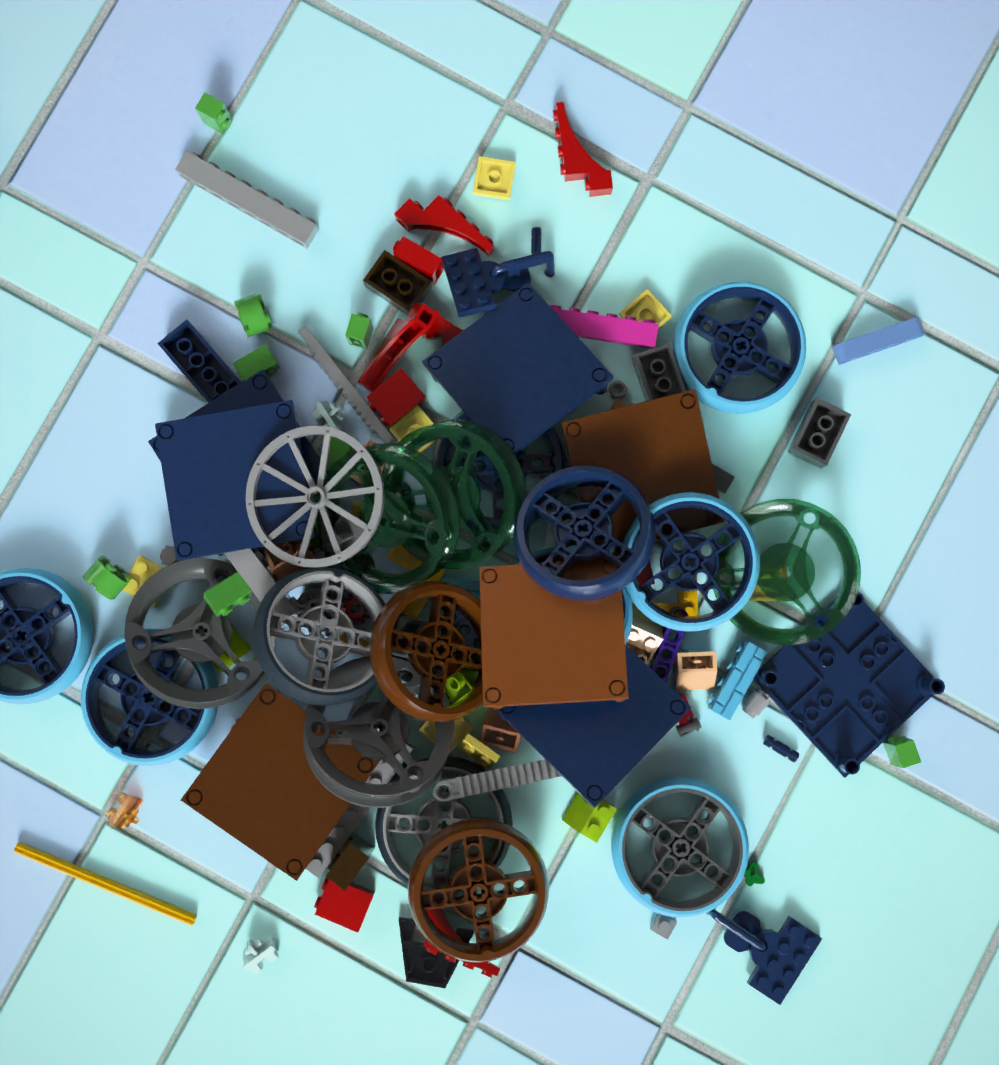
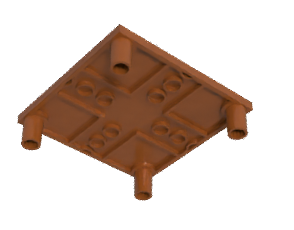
M603 558L587 562L576 561L563 578L575 581L593 580L606 576L617 570V568ZM557 561L554 565H562L564 561ZM521 564L479 567L484 708L493 707L501 709L504 706L606 700L622 702L625 699H629L622 590L596 600H571L558 597L541 588L527 575Z

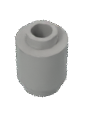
M754 690L743 703L742 710L754 719L770 703L767 700L769 696L761 690L758 692Z

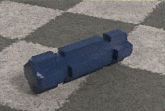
M532 227L531 254L541 252V227Z
M770 735L764 738L763 745L766 747H772L771 750L785 758L787 756L788 760L793 763L798 760L799 753L793 749L791 751L790 747L779 740L775 741V738Z

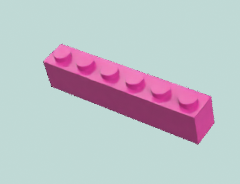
M550 305L578 338L649 349L655 348L659 324H655V320L644 319V322L636 321L637 318L625 316V319L617 318L618 315L611 313L602 316L597 311L588 310L587 313H582L577 308L563 310L561 306Z

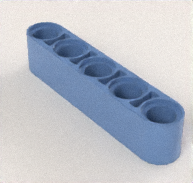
M914 317L834 345L832 349L838 365L920 338L925 335V331L920 318Z

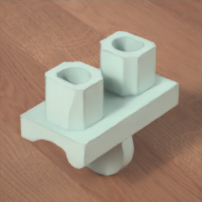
M319 401L315 404L317 408L311 414L316 421H321L324 418L327 422L324 426L340 431L346 429L341 422L344 419L341 414L345 410L343 406L337 407L334 402L329 404L328 401Z
M271 936L264 942L261 939L256 942L249 939L246 942L248 948L243 951L245 956L242 957L244 962L242 968L245 971L250 969L254 974H257L264 968L261 960L265 957L270 963L278 959L279 954L275 947V940Z

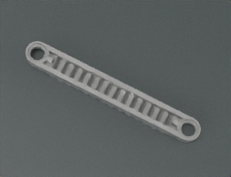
M306 326L298 330L301 337L310 347L309 352L311 356L314 357L325 374H328L329 379L337 386L339 392L351 404V407L360 416L361 420L365 421L367 428L370 427L371 433H377L389 450L396 446L397 443L310 330Z
M543 759L440 781L433 787V796L436 800L445 802L562 776ZM441 785L448 788L449 793L446 797H441L438 794V788Z

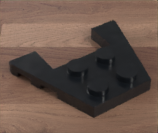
M399 917L398 922L406 982L445 989L460 960L456 959L455 962L445 959V954L437 952V955L426 951L424 943L413 941L416 925L414 920ZM457 927L456 933L463 942H469L474 934V930Z

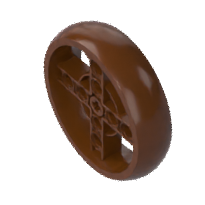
M441 581L421 582L399 591L379 612L371 633L370 661L379 687L397 708L420 720L447 722L470 714L483 704L480 600L469 591L457 585ZM432 597L429 621L421 625L413 634L393 629L398 615L409 603L420 598ZM455 607L467 617L474 628L480 649L465 646L462 635L453 626ZM440 609L443 610L444 616L441 614ZM399 639L402 640V643H403V646H402V647L399 645V642H398ZM417 643L420 644L421 651L418 650ZM391 652L408 656L413 669L421 676L418 698L411 694L401 682L395 670ZM453 652H455L457 655L456 659L454 658ZM433 667L436 669V675L433 673ZM461 668L478 671L477 679L470 692L459 702L443 706L446 680L453 677ZM430 687H432L434 690L433 695L430 692Z
M467 819L443 828L422 847L410 871L407 890L408 903L417 928L434 948L449 957L461 961L489 962L514 953L535 934L547 909L549 878L539 851L520 831L497 820ZM481 836L498 838L515 847L527 861L530 870L504 874L497 865L484 860ZM463 838L466 863L462 864L454 872L450 882L423 886L427 869L433 859L445 847ZM471 846L479 848L475 854L469 853L468 849ZM474 866L481 867V871L477 874L472 873L471 869ZM518 880H522L524 882L523 886L520 888H516L513 886L514 883ZM498 883L504 885L500 891H496L493 888ZM476 887H481L480 894L476 893ZM457 889L464 891L460 897L454 896L453 893ZM440 892L444 896L442 899L436 900L433 895ZM533 894L531 906L523 921L513 931L495 940L492 917L502 910L507 898ZM453 906L460 915L473 920L476 943L463 942L445 934L434 924L427 910ZM481 906L487 909L482 914L476 912L477 908ZM481 927H487L489 928V931L485 934H482L479 932V929Z

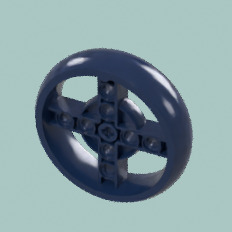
M461 411L443 429L435 446L433 477L437 491L447 508L464 523L489 532L514 531L516 515L511 516L510 492L517 489L523 483L527 474H552L567 468L566 453L562 440L554 426L549 428L541 435L545 439L550 453L526 454L522 449L517 453V460H521L524 463L522 469H516L513 464H505L488 440L478 446L473 457L448 458L454 439L464 427L471 423L470 419ZM535 459H540L543 462L541 468L533 466ZM498 461L505 464L502 470H497V467H494ZM478 462H483L486 468L483 471H478L475 465ZM459 463H464L467 466L464 472L456 470V466ZM474 477L481 488L492 493L494 517L481 515L464 505L453 491L449 478ZM498 480H503L506 483V487L498 489L495 483ZM561 493L555 495L553 498L557 500ZM499 499H504L507 502V506L503 509L498 508L496 502ZM536 514L531 524L537 522L542 517Z
M579 465L567 467L546 476L528 492L516 514L513 536L518 560L527 575L537 585L558 597L586 601L610 596L628 586L640 575L650 559L655 542L656 528L653 512L646 497L632 481L608 468ZM593 486L604 488L592 503H577L566 507L553 498L563 491L576 487ZM606 500H613L612 503H604ZM624 500L630 503L639 520L640 537L635 551L614 538V525L611 517ZM550 509H556L553 513L548 512ZM536 514L555 526L554 539L557 547L542 566L535 559L529 543V531ZM594 515H600V516H601V517L598 518V519H593V518H592V516H594ZM567 519H571V520H572L571 523H568V524L563 523V522H564L565 520H567ZM597 541H605L603 545H596ZM570 545L576 546V548L573 550L567 549V547ZM619 551L621 555L613 556L612 553ZM601 557L617 568L614 572L593 580L575 581L563 578L576 561L587 562ZM559 560L564 561L562 565H554Z

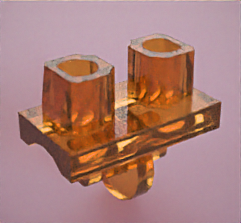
M122 792L117 798V801L121 804L119 810L112 807L106 813V817L110 821L108 826L113 829L114 827L123 829L124 827H129L131 823L138 824L140 821L136 815L139 813L137 808L143 800L140 797Z

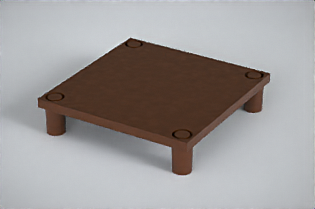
M695 389L561 422L571 467L593 465L616 471L632 481L641 490L649 505L661 498L678 493H702L720 499ZM593 486L576 487L580 503H592L604 489ZM606 500L604 503L609 504L613 500ZM624 500L611 517L614 525V538L623 543L631 523L637 517L635 510L627 500ZM679 508L667 512L681 533L725 522L723 518L713 512L700 508ZM600 515L592 516L593 519H598L601 517ZM663 524L661 531L664 535H669L672 532V527L669 524ZM657 532L655 533V540L661 538ZM597 541L596 545H603L605 541Z
M265 683L180 801L297 881L351 803L337 797L326 789L315 777L307 762L303 746L306 711ZM335 731L329 732V735L338 734ZM315 732V733H313V734H315V735H317V736H322V735H323L321 732ZM329 744L325 749L329 759L339 770L361 782L367 781L379 763L374 759L361 755L352 745Z

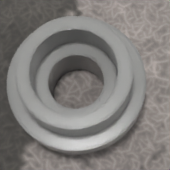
M614 381L608 388V394L614 400L616 398L621 400L627 394V387L621 381ZM619 388L621 390V393L616 394L614 392V389Z

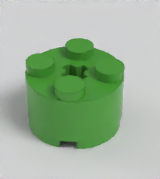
M253 294L234 301L247 338L268 331L272 327L268 312H263L265 308L261 294Z
M101 555L85 572L83 579L89 585L93 584L98 593L110 600H114L127 586L131 578L124 573L125 570L118 564L113 566L108 558Z

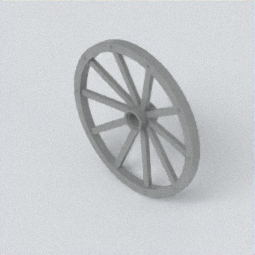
M304 426L290 430L277 437L260 453L247 481L246 509L256 536L272 554L297 566L327 567L349 559L358 553L372 538L380 523L384 508V483L374 457L362 443L351 435L326 426ZM307 435H324L317 486L294 439ZM332 436L352 446L357 453L324 486ZM286 443H289L310 488L266 464L271 456ZM363 458L370 470L374 486L329 493L343 476ZM262 470L305 493V496L256 500L257 485ZM320 492L321 499L319 502H316L314 499L315 494ZM375 493L373 512L368 524L330 501V499ZM307 502L269 535L266 533L258 515V506ZM326 506L364 529L361 536L344 551H341ZM311 509L299 556L286 552L273 542L276 537ZM318 510H320L335 555L322 559H306Z

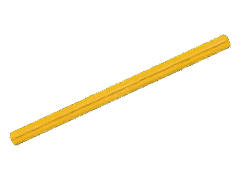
M22 842L17 843L14 848V853L187 925L193 926L197 919L196 914Z

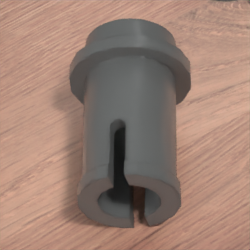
M691 717L689 722L676 726L680 737L695 730L698 732L702 728L697 717Z

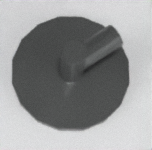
M340 517L335 522L333 528L340 548L343 551L350 547L364 532V529L345 517Z

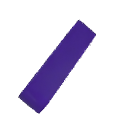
M676 606L669 611L673 614L682 612L683 616H688V613L681 607ZM663 627V641L656 650L650 665L654 672L658 667L664 668L663 674L658 676L665 683H667L684 631L676 630V637L668 639L669 631L674 629ZM670 649L669 656H661L662 650Z

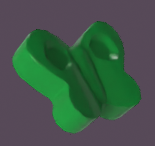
M754 861L748 865L744 874L746 878L745 883L748 886H752L754 883L764 884L765 878L758 874L759 866Z

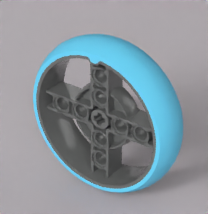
M670 777L644 786L624 804L613 828L611 853L614 868L620 882L636 901L662 915L692 917L717 908L734 893L745 874L749 857V841L744 821L738 809L724 793L698 779ZM674 792H687L702 797L687 818L673 817L662 822L644 808L653 799ZM702 810H707L708 812L705 819H699V812ZM719 811H721L729 824L733 841L732 858L727 870L708 857L709 841L705 830ZM646 818L653 819V824L650 827L643 825ZM632 822L652 837L651 854L655 863L641 882L634 876L626 853L627 835ZM690 826L696 827V832L693 835L687 834V829ZM662 830H668L669 832L666 839H660L659 837ZM682 844L684 846V849H678L676 845ZM699 854L700 860L697 863H692V856ZM667 858L673 859L670 867L663 865L664 860ZM715 866L716 872L713 875H708V868ZM699 872L716 885L709 892L694 899L678 901L658 897L672 876H688ZM660 874L661 880L658 883H653L652 877Z

